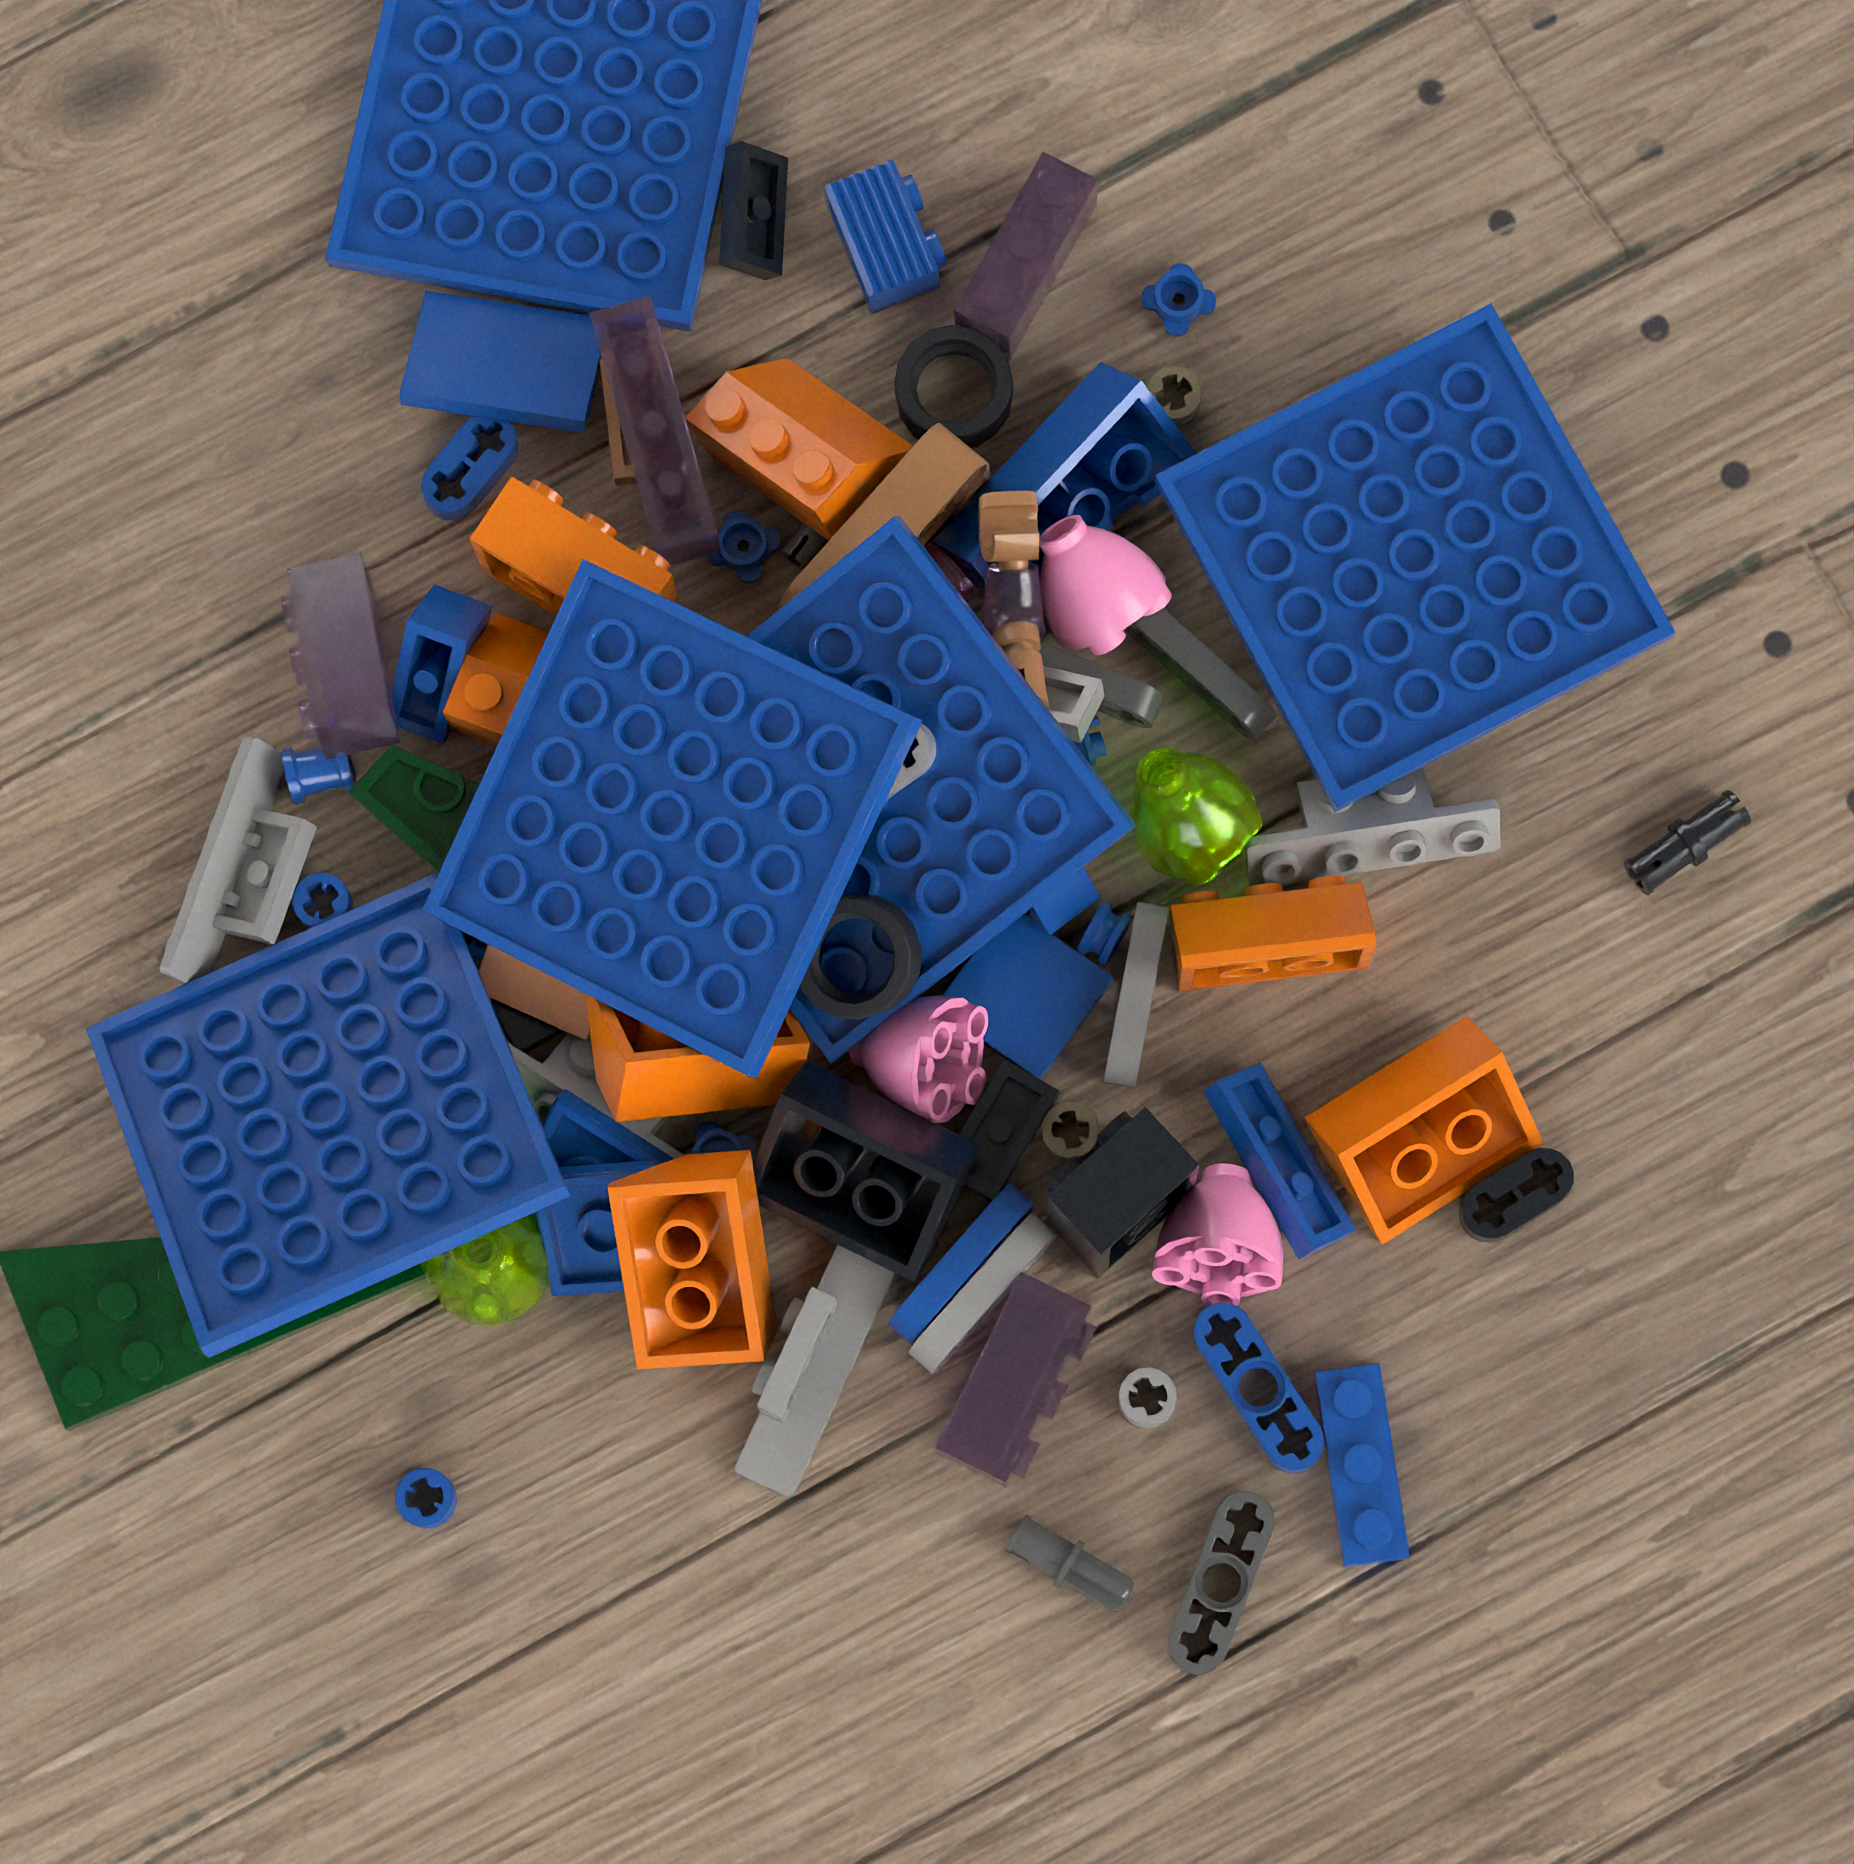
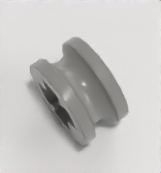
M1151 1367L1139 1368L1128 1374L1121 1383L1118 1396L1119 1408L1125 1419L1134 1426L1145 1429L1158 1427L1165 1423L1174 1412L1177 1401L1176 1387L1171 1378L1163 1371ZM1147 1380L1152 1389L1163 1388L1166 1393L1167 1401H1158L1157 1406L1162 1410L1155 1415L1148 1416L1144 1407L1132 1408L1129 1403L1128 1395H1137L1138 1389L1134 1385L1140 1381Z

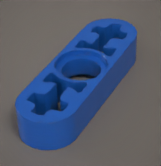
M1011 1183L1007 1185L902 1303L888 1322V1325L913 1346L943 1309L1012 1232L1029 1216L1035 1204Z
M1216 1303L1208 1306L1199 1314L1193 1330V1340L1199 1354L1271 1464L1286 1473H1301L1310 1469L1318 1461L1324 1448V1436L1319 1424L1247 1314L1241 1308L1231 1303ZM1215 1317H1218L1224 1324L1234 1320L1239 1325L1240 1329L1237 1330L1233 1338L1242 1355L1250 1346H1254L1260 1355L1240 1363L1230 1376L1221 1367V1365L1231 1363L1233 1360L1227 1348L1222 1343L1211 1347L1205 1339L1212 1331L1209 1321ZM1251 1370H1264L1271 1374L1276 1381V1397L1265 1406L1250 1405L1240 1394V1380ZM1286 1400H1289L1295 1409L1294 1412L1286 1413L1283 1417L1291 1430L1297 1433L1305 1429L1311 1436V1439L1304 1446L1308 1456L1301 1460L1294 1453L1282 1456L1278 1452L1277 1446L1282 1442L1283 1435L1274 1421L1266 1431L1257 1422V1419L1266 1418L1276 1413Z

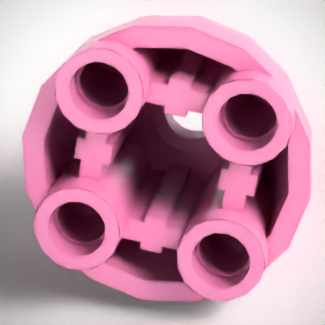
M1071 515L1059 520L1050 526L1039 538V547L1044 553L1040 579L1042 609L1048 627L1056 642L1065 650H1080L1089 647L1095 656L1105 654L1116 648L1126 636L1125 628L1142 616H1149L1161 610L1172 598V594L1165 584L1166 577L1150 557L1118 534L1102 528L1087 526L1080 515Z
M947 995L917 997L881 1023L861 1042L849 1050V1056L854 1065L865 1068L870 1081L887 1100L934 1123L947 1122L962 1110L965 1103L970 1105L977 1104L985 1091L987 1077L984 1069L981 1068L984 1049L983 1037L988 1027V1013L984 1007L971 1004L961 997Z
M1227 1163L1213 1164L1206 1167L1202 1173V1181L1195 1185L1174 1205L1164 1221L1157 1242L1152 1276L1156 1281L1201 1294V1300L1207 1306L1216 1303H1231L1238 1306L1240 1297H1248L1268 1290H1274L1281 1286L1283 1274L1281 1235L1270 1209L1261 1195L1253 1188L1254 1181L1246 1168Z

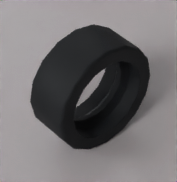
M948 325L930 329L913 340L898 360L894 380L895 397L900 418L914 437L920 439L932 426L941 423L968 447L975 448L995 436L1009 417L1013 398V378L1009 360L994 339L976 328ZM951 354L968 356L979 362L989 375L991 384L989 401L983 410L970 420L956 423L940 421L928 414L919 402L917 393L919 376L926 365L937 357Z
M852 894L841 897L799 988L813 1006L836 1018L860 1020L891 1010L910 994L920 974L922 947L916 927L900 907L880 896ZM850 918L867 919L880 926L890 938L894 951L893 969L887 981L876 991L864 995L847 994L834 987L824 975L820 962L821 944L827 932L840 921Z

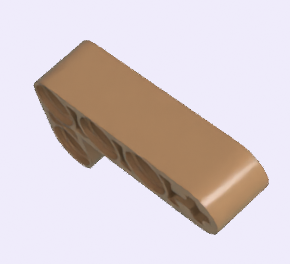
M941 423L932 426L795 578L783 594L779 602V608L783 607L894 516H901L924 546L947 519L952 520L991 479L989 463Z

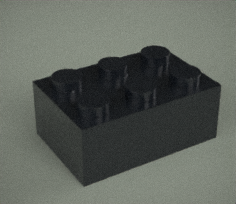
M806 1060L780 1094L753 1162L759 1206L915 1282L940 1243L981 1145Z
M1146 1107L1133 1118L1127 1111L1119 1114L1098 1134L1097 1139L1100 1142L1096 1146L1098 1149L1085 1162L1078 1155L1073 1156L1048 1180L1051 1186L1048 1189L1049 1194L1047 1195V1224L1098 1279L1168 1216L1174 1205L1196 1183L1200 1165Z

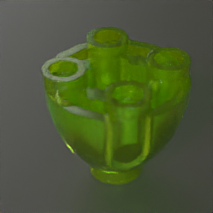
M1160 747L1146 754L1139 762L1136 769L1137 782L1130 802V817L1137 825L1132 830L1139 851L1156 872L1171 878H1185L1192 885H1202L1209 882L1217 875L1222 866L1241 852L1248 840L1261 828L1262 815L1256 806L1253 792L1237 773L1225 763L1197 752H1179L1172 747Z
M533 1214L424 1262L430 1288L444 1308L468 1323L481 1324L487 1327L501 1326L506 1322L520 1318L538 1304L550 1284L547 1255L540 1236L538 1221ZM476 1240H487L492 1245V1256L484 1263H474L469 1258L468 1250L474 1245Z

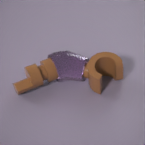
M1027 490L986 493L979 497L978 523L982 557L986 562L997 563L987 566L983 601L984 626L1048 709L1042 655L1039 653L1041 650L1040 639H1042L1046 632L1038 565L1028 562V560H1039L1037 495L1035 492Z

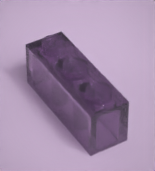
M1042 152L954 309L955 325L971 327L986 334L997 342L1008 360H1011L1097 206V178Z
M357 553L287 569L291 594L281 596V604L289 633L298 631L300 646L290 648V657L297 684H307L309 699L299 701V710L306 737L318 736L326 760L401 743L373 585L362 554Z
M1021 1272L935 1446L936 1454L1004 1487H1007L1012 1474L1024 1479L1040 1447V1443L1030 1439L1041 1415L1053 1420L1069 1387L1068 1384L1059 1381L1069 1357L1081 1362L1096 1332L1097 1326L1087 1322L1092 1306Z

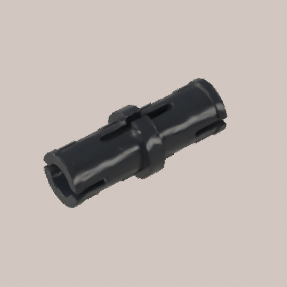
M1730 790L1724 791L1720 797L1687 821L1681 818L1675 820L1667 826V835L1648 846L1633 858L1624 861V867L1630 878L1651 864L1655 866L1653 871L1635 883L1638 889L1645 895H1650L1654 892L1655 888L1673 877L1687 865L1691 864L1697 867L1708 859V850L1727 839L1742 827H1747L1751 824V818L1745 806L1726 820L1720 819L1722 814L1740 802L1739 798Z

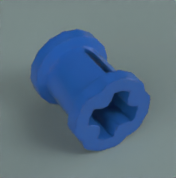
M344 735L334 737L332 745L297 753L292 748L282 750L286 780L295 805L305 803L306 796L342 787L349 793V790L357 783L352 757Z

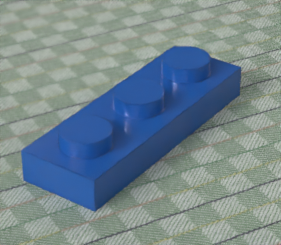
M1261 1063L1220 1079L1203 1091L1299 1260L1344 1239L1356 1230Z
M1380 1363L1315 1372L1314 1379L1343 1568L1409 1559V1548Z

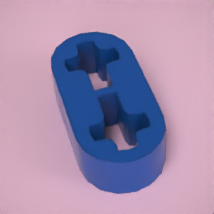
M477 416L470 417L430 464L422 477L421 491L427 507L435 516L443 520L457 521L466 518L477 508L513 464L518 455L519 441L513 424L509 421ZM497 430L501 431L499 438L503 449L496 452L489 448L484 451L476 462L472 461L480 451V445L476 436L481 432L491 436ZM466 469L468 472L460 482L464 496L460 500L449 496L443 502L439 501L441 493L437 484L442 479L448 483L455 482Z

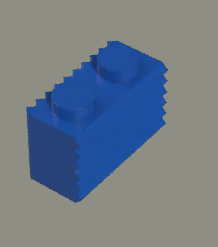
M888 160L882 165H875L871 169H864L860 173H853L848 178H841L837 182H829L824 186L828 210L870 313L940 287L938 267L947 264L945 254L934 229L923 233L916 212L924 210V205L916 182L911 174L901 178L894 160Z

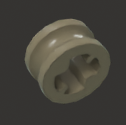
M1176 365L1162 367L1153 373L1147 382V388L1157 401L1163 398V386L1176 384L1177 392H1179L1181 387L1187 389L1189 393L1184 396L1183 408L1170 410V402L1165 407L1161 406L1177 427H1183L1193 421L1199 412L1202 395L1200 381L1193 372L1185 367Z
M1066 1101L1055 1105L1046 1114L1042 1124V1140L1045 1149L1052 1157L1061 1162H1067L1073 1156L1078 1155L1081 1160H1084L1093 1153L1098 1144L1099 1124L1096 1115L1089 1107L1079 1102ZM1075 1116L1077 1126H1088L1089 1136L1087 1139L1082 1136L1079 1137L1080 1147L1066 1148L1063 1138H1053V1126L1062 1127V1120L1060 1118Z

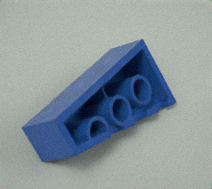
M1100 362L934 538L932 543L965 583L1005 603L1041 578L1044 553L1039 547V560H1028V568L1022 570H1002L997 568V562H986L981 554L978 509L979 497L981 495L1002 491L1027 490L1035 492L1038 503L1037 524L1039 538L1054 523L1071 515H1080L1087 526L1109 531L1114 527L1112 523L1114 518L1136 503L1145 506L1161 494L1154 482L1156 474L1197 454V452L1140 379Z

